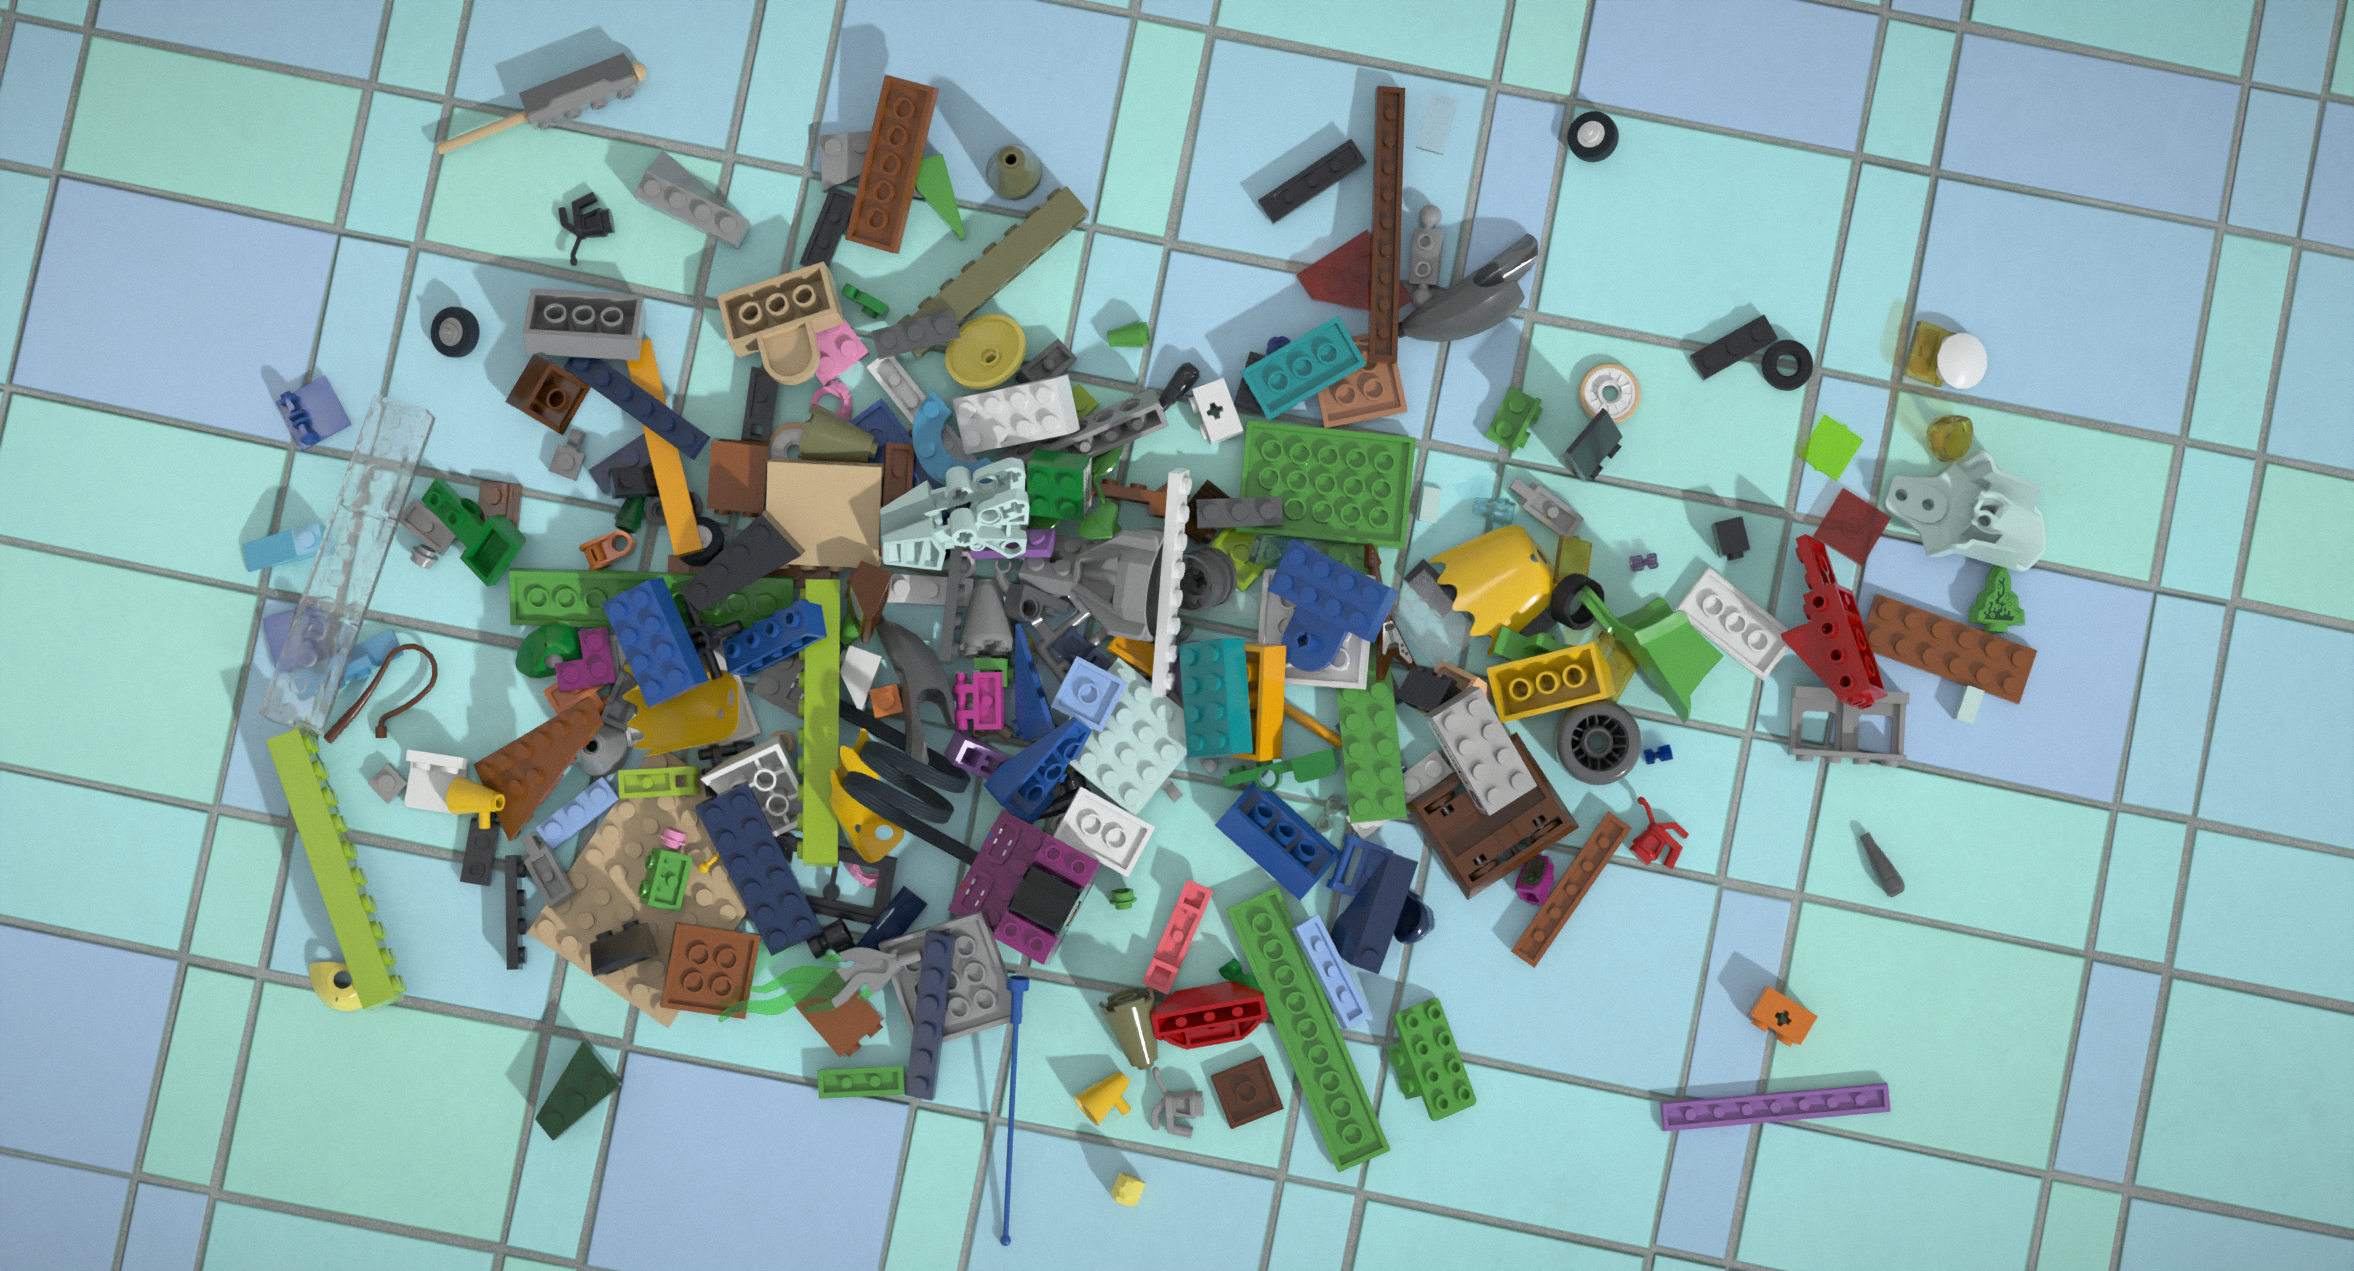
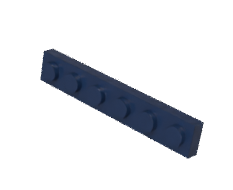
M570 357L564 366L569 372L693 460L696 459L711 438L600 358Z
M930 929L925 934L905 1089L906 1096L930 1101L935 1098L956 942L955 934Z

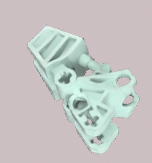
M1012 457L997 461L977 469L973 473V480L967 468L963 466L952 467L945 475L946 487L933 490L926 480L881 508L880 525L883 564L941 571L946 554L945 549H953L954 546H970V549L973 551H981L987 546L1008 559L1024 554L1027 536L1026 531H1023L1020 525L1028 524L1029 499L1027 492H1025L1026 474L1024 462L1021 459ZM984 478H990L993 480L992 482L987 484H982L979 482ZM971 502L970 509L959 508L954 510L950 514V518H947L948 525L942 526V510ZM1011 542H1017L1020 545L1014 549L1005 547L1006 544Z

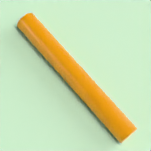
M1284 701L1283 714L1340 749L1342 746L1341 736Z

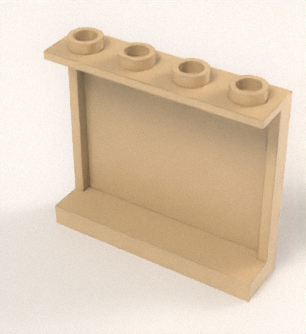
M771 458L767 462L766 510L805 549V552L800 557L778 569L789 568V564L800 565V569L817 570V566H829V571L840 572L845 571L846 567L858 568L860 561L880 567V509L884 463Z

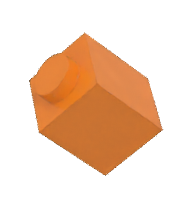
M898 684L869 690L876 719L904 714Z

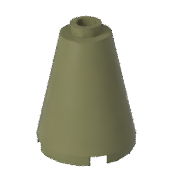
M1018 144L1005 145L996 150L988 160L986 166L988 184L1003 199L1016 201L1027 198L1035 191L1041 181V163L1036 154L1025 146Z
M812 404L809 410L811 418L805 422L801 436L798 458L803 460L868 463L869 458L875 459L879 442L874 441L875 435L820 405Z
M1145 987L1146 992L1139 993L1138 988L1121 991L1107 997V1004L1104 1005L1101 1001L1098 1005L1100 1013L1130 1065L1137 1067L1138 1070L1154 1066V1061L1158 1059L1157 1039H1155L1150 1013L1155 1009V995L1150 987Z

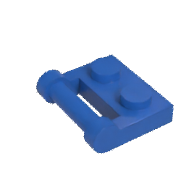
M1345 833L1343 838L1345 844L1332 880L1328 879L1326 887L1355 897L1368 883L1371 876L1389 854L1393 853V850ZM1359 847L1363 849L1351 885L1342 884L1354 849Z

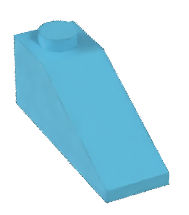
M321 523L293 528L242 544L248 572L332 553L327 527Z

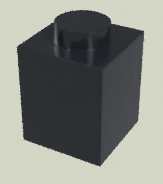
M1742 516L1715 522L1711 525L1719 558L1727 557V561L1744 557L1743 552L1750 550Z

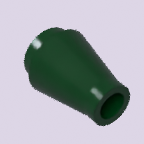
M646 497L626 498L614 517L616 520L614 526L619 530L635 534L637 528H641Z

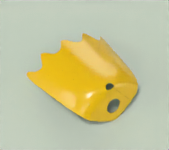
M1509 525L1495 529L1444 551L1428 561L1430 563L1439 562L1446 564V568L1438 578L1437 584H1452L1457 588V597L1452 609L1454 611H1467L1474 615L1475 622L1470 631L1471 636L1490 635L1492 637L1491 646L1487 652L1488 656L1494 654L1492 649L1500 627L1504 626L1519 633L1550 605L1552 593L1559 583L1545 552L1529 533L1518 525ZM1537 549L1544 556L1546 563L1540 558ZM1534 554L1538 562H1533L1530 559V555Z
M629 664L624 665V670L633 675ZM704 668L709 682L664 704L652 707L647 706L637 684L635 688L622 696L624 700L638 707L636 716L626 723L627 726L640 731L644 735V738L634 744L633 747L652 750L651 753L643 755V757L706 745L731 736L738 726L739 688L735 678L727 671L721 670L723 677L712 680L708 668ZM731 689H733L734 691V703L732 707H730L728 702V696ZM721 709L724 713L723 718L718 717V712Z
M862 728L853 748L843 745L840 748L839 767L836 770H831L832 796H829L850 846L864 860L873 863L882 859L900 843L904 837V829L864 807L846 793L842 787V783L850 771L860 772L880 780L879 775L866 766L859 758L862 746L866 741H870L866 729ZM856 824L861 826L859 833L855 830ZM883 825L891 827L893 830L892 837L887 840L877 838L875 831L878 827Z

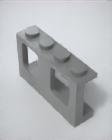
M1792 687L1788 755L1796 756V761L1813 762V757H1824V763H1841V759L1844 758L1853 759L1852 764L1870 765V760L1881 761V766L1898 767V762L1907 761V755H1904L1906 705L1909 704L1910 693L1886 691L1888 696L1874 701V706L1859 710L1838 701L1837 696L1829 688ZM1805 711L1831 712L1835 715L1834 749L1832 751L1802 749V715ZM1862 714L1883 715L1891 718V750L1889 754L1862 753L1858 751L1859 717Z

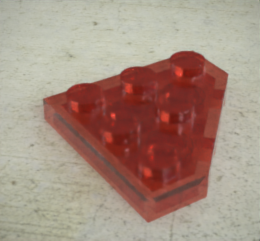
M1365 230L1296 275V278L1311 300L1337 304L1360 311H1369L1370 233L1368 230ZM1401 281L1399 284V310L1411 303V296Z

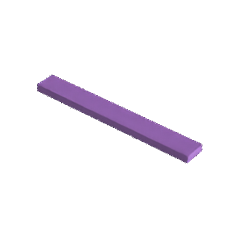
M1888 1083L1659 1102L1662 1131L1891 1112Z

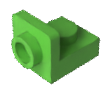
M974 658L973 669L980 670V673L1003 672V688H1008V682H1014V665H1009V659Z

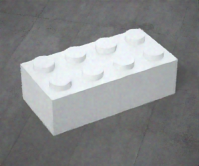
M1068 374L972 393L953 399L965 454L1067 435L1080 430Z

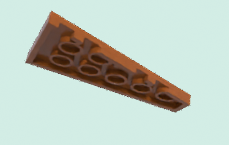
M592 697L579 702L473 764L483 786L505 797L503 809L495 812L509 841L519 836L521 828L532 819L536 808L545 802L563 778L564 771L568 766L573 765L580 750L589 744L604 724Z

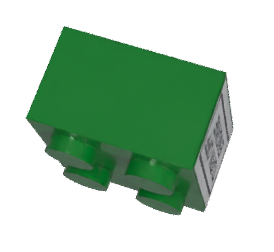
M1036 449L1027 464L1029 515L1083 521L1091 508V455Z

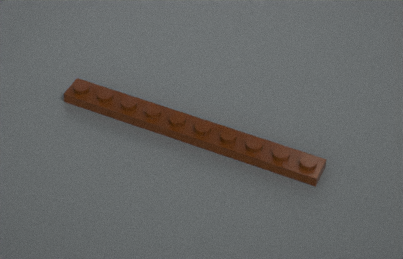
M1377 86L1375 95L1367 362L1395 364L1398 351L1405 88Z

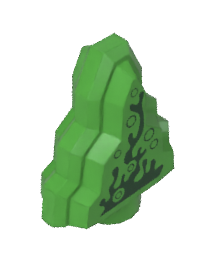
M1998 565L1992 566L1986 577L1985 589L1977 594L1976 604L1969 608L1968 622L1984 624V632L2008 633V626L2025 625V613L2019 607L2018 596L2011 591V577L2007 568Z

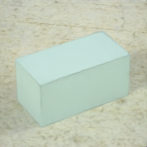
M1969 685L1964 686L1953 720L1973 725L1985 691Z

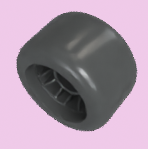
M1600 699L1571 706L1558 720L1553 734L1554 754L1561 768L1572 778L1590 785H1607L1622 779L1633 769L1641 752V733L1634 717L1619 704ZM1595 733L1602 737V745L1597 750L1591 749L1588 745L1589 737Z

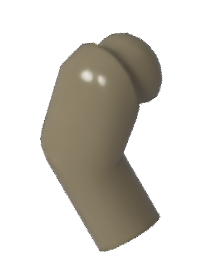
M974 723L971 728L972 735L976 738L996 733L1005 741H1008L1015 731L1006 723H1004V729L974 730Z

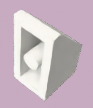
M849 645L848 651L843 649L840 655V673L856 708L865 711L870 698L869 690H872L884 658Z

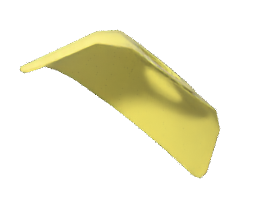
M316 962L309 965L310 982L317 996L324 1004L340 1011H353L362 1008L353 980L350 986L345 989H340L334 985L335 974L340 971H346L350 974L346 963Z

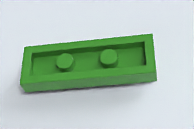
M904 1065L818 1070L819 1099L904 1095Z

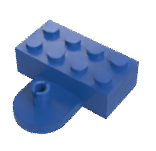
M1294 539L1291 540L1267 588L1268 591L1297 605L1284 631L1282 645H1286V659L1295 668L1306 672H1317L1327 668L1335 660L1348 632L1374 643L1399 594V591Z

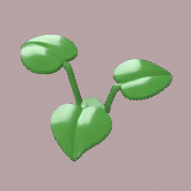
M1125 444L1091 458L1092 481L1102 505L1083 521H1078L1080 525L1078 526L1077 533L1082 538L1103 540L1113 538L1114 534L1122 530V527L1116 522L1118 506L1114 502L1107 503L1098 479L1099 476L1108 474L1115 467ZM1033 516L1027 529H1054L1061 519Z

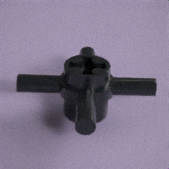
M687 599L683 600L692 624L687 631L697 654L704 657L712 680L723 677L714 651L718 648L722 637L743 630L742 622L736 620L716 627L710 622L702 621L699 611ZM703 635L705 641L699 643L697 637Z

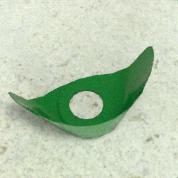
M560 624L545 625L534 630L525 638L518 650L515 661L517 670L530 678L540 679L556 675V669L549 668L544 663L546 656L549 654L560 655L562 662L582 659L578 632L581 630Z

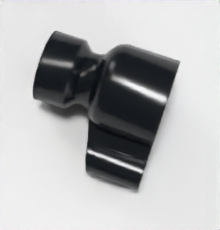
M841 918L825 926L822 935H815L806 940L816 959L825 956L828 950H833L840 957L841 952L856 946L848 927Z

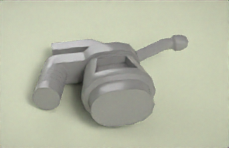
M1154 1067L1152 1070L1154 1080L1165 1096L1152 1110L1153 1130H1159V1113L1165 1107L1167 1133L1191 1138L1193 1127L1176 1124L1174 1116L1189 1119L1204 1116L1203 1091L1188 1089L1175 1093L1173 1091L1168 1092L1159 1078V1068Z

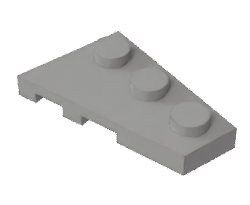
M871 131L818 135L824 193L829 191L831 186L836 187L861 176Z

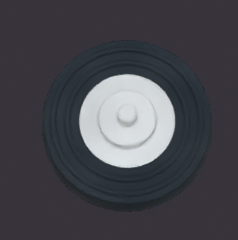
M1591 111L1580 115L1573 121L1568 130L1567 139L1569 147L1576 157L1586 162H1599L1613 153L1618 144L1619 133L1616 124L1608 115L1598 111Z
M698 516L696 521L704 551L679 557L684 563L692 566L707 565L723 550L725 542L722 529L714 520Z

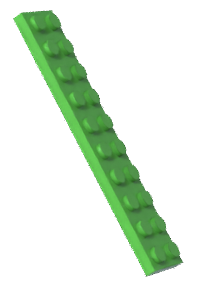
M1321 542V553L1365 575H1369L1368 568L1364 567L1365 545ZM1374 547L1379 556L1378 547ZM1377 638L1374 643L1370 642L1366 690L1336 688L1350 824L1407 818L1391 664L1385 680L1377 681Z
M511 568L509 570L510 624L526 626L560 624L570 627L612 628L602 603L647 580L663 577L683 623L688 630L692 624L683 600L686 598L680 590L697 573ZM765 575L700 611L702 621L714 624L716 627L740 620L743 630L752 627L754 622L771 617L773 612L792 606V603L795 601L794 576Z
M1279 887L1227 908L1226 911L1255 979L1266 995L1264 996L1266 1005L1337 1172L1339 1173L1390 1151V1147L1323 990L1291 929L1295 925Z

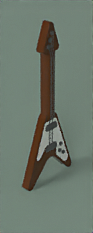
M1365 544L1364 567L1368 568L1369 575L1376 576L1375 580L1383 583L1379 568L1381 560L1373 544ZM1390 613L1377 636V681L1385 680L1393 656L1409 671L1411 667L1418 669Z

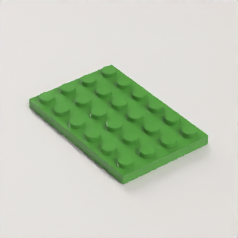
M1247 420L1239 498L1282 497L1283 526L1236 528V533L1351 545L1372 543L1374 547L1405 550L1416 438Z

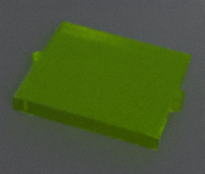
M1824 415L1797 456L1812 465L1814 471H1821L1837 481L1864 440L1849 431L1847 425H1840L1827 415Z

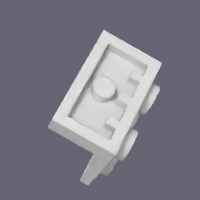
M407 749L405 761H411L404 806L452 814L446 803L447 790L455 778H467L470 759Z

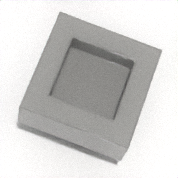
M387 763L367 784L387 804H390L407 787L408 782L391 764Z

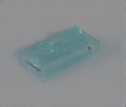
M1256 534L1248 561L1258 565L1278 567L1291 540L1294 538ZM1294 539L1305 544V542L1300 539Z

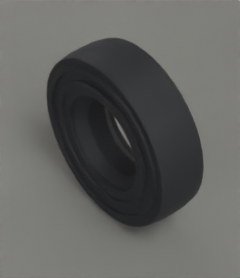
M1781 340L1766 350L1762 358V373L1766 381L1774 388L1783 391L1795 390L1803 386L1810 378L1813 371V359L1809 350L1803 344L1794 340ZM1791 355L1797 360L1798 369L1794 375L1784 376L1777 370L1776 364L1780 356Z

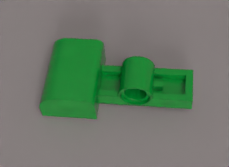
M443 478L435 479L421 499L467 547L460 556V559L487 587L496 585L526 543V538L520 530L502 514L489 516L484 522L479 517L482 512L480 507L468 498H461Z
M1331 748L1273 763V760L1256 762L1257 768L1246 770L1245 765L1228 769L1229 775L1223 776L1225 787L1254 781L1259 789L1273 791L1281 785L1283 773L1293 771L1295 780L1298 783L1309 782L1335 774L1339 768L1340 760L1337 748ZM1266 770H1271L1276 777L1275 783L1270 787L1264 785L1261 780L1262 773Z

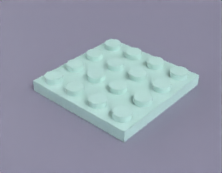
M1118 657L1107 672L1128 683L1103 732L1100 733L1090 728L1092 732L1077 759L1070 761L1069 764L1127 812L1137 816L1187 754L1184 710L1166 695L1163 697L1151 696L1152 684Z

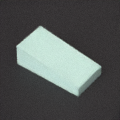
M1424 486L1419 522L1437 523L1442 489Z

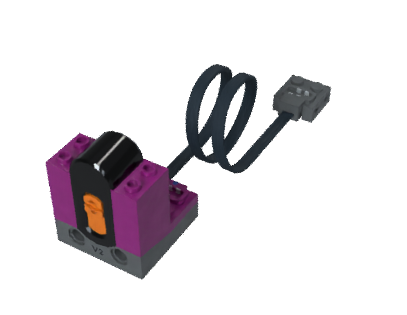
M796 652L765 668L752 693L804 720V717H799V700H804V689H799V672H805V661H799V653ZM839 699V716L860 728H865L867 732L906 752L905 734ZM866 741L859 752L861 761L882 778L922 801L878 779L856 771L848 772L842 783L846 793L882 818L970 865L971 867L948 910L960 917L985 910L993 932V938L1042 965H1050L1104 864L1003 809L993 824L980 851L977 852L911 816L914 815L933 823L945 824L954 812V807L945 797L916 779L903 778L902 771L932 786L953 793H963L971 780L969 774L964 769L952 765L945 756L927 746L929 766L885 744Z

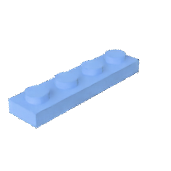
M1319 914L1313 915L1291 928L1342 1029H1348L1369 1016L1370 1014Z

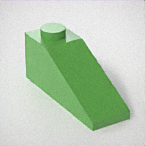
M943 154L922 159L915 185L919 195L961 241L966 240Z

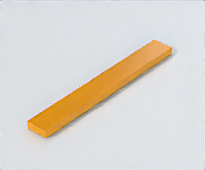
M650 338L642 340L639 361L626 360L631 381L668 407L652 341ZM642 424L674 555L676 558L704 551L679 450Z

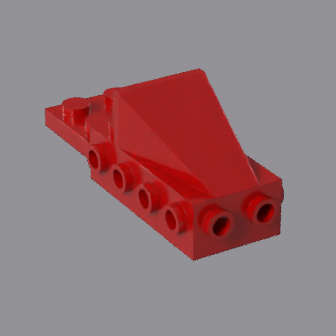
M1804 534L1795 538L1798 545L1795 550L1799 561L1802 564L1804 563L1807 571L1804 574L1806 584L1810 590L1813 589V591L1803 595L1805 601L1803 610L1811 622L1781 633V637L1837 696L1838 701L1859 710L1870 708L1875 705L1874 701L1888 695L1852 590L1838 584L1825 544Z

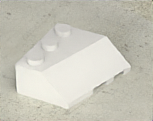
M780 735L728 758L701 777V780L707 786L709 785L717 794L748 781L775 836L797 827L798 813H803V802H798V785H803V780Z

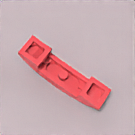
M1187 879L1142 984L1164 994H1169L1213 893L1212 889Z

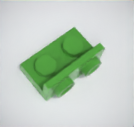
M1510 386L1484 438L1512 452H1515L1517 447L1523 449L1530 436V433L1526 432L1530 422L1536 424L1543 411V408L1539 407L1542 400L1539 398L1535 399Z
M653 847L645 860V869L647 871L645 879L639 885V903L680 912L693 857Z

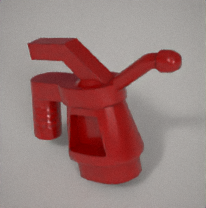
M1640 796L1638 802L1645 807L1650 823L1647 826L1648 828L1632 841L1633 845L1629 848V851L1643 864L1648 866L1651 861H1655L1666 844L1670 847V850L1662 865L1673 870L1683 847L1665 829H1673L1683 839H1686L1689 834L1676 822L1655 823L1649 803L1644 797Z

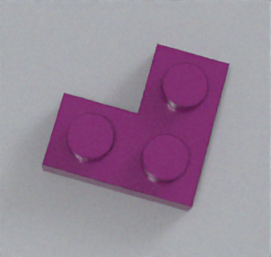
M607 627L578 631L583 659L555 663L559 693L616 683Z

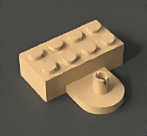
M824 261L717 295L730 348L738 358L760 351L765 370L775 381L784 385L803 383L816 372L820 363V350L815 333L845 324L834 279Z

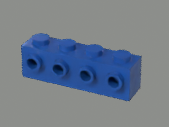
M806 599L797 600L792 603V606L773 612L771 617L754 622L752 627L734 633L731 638L723 641L727 672L749 677L826 638L827 633L822 605L810 603Z

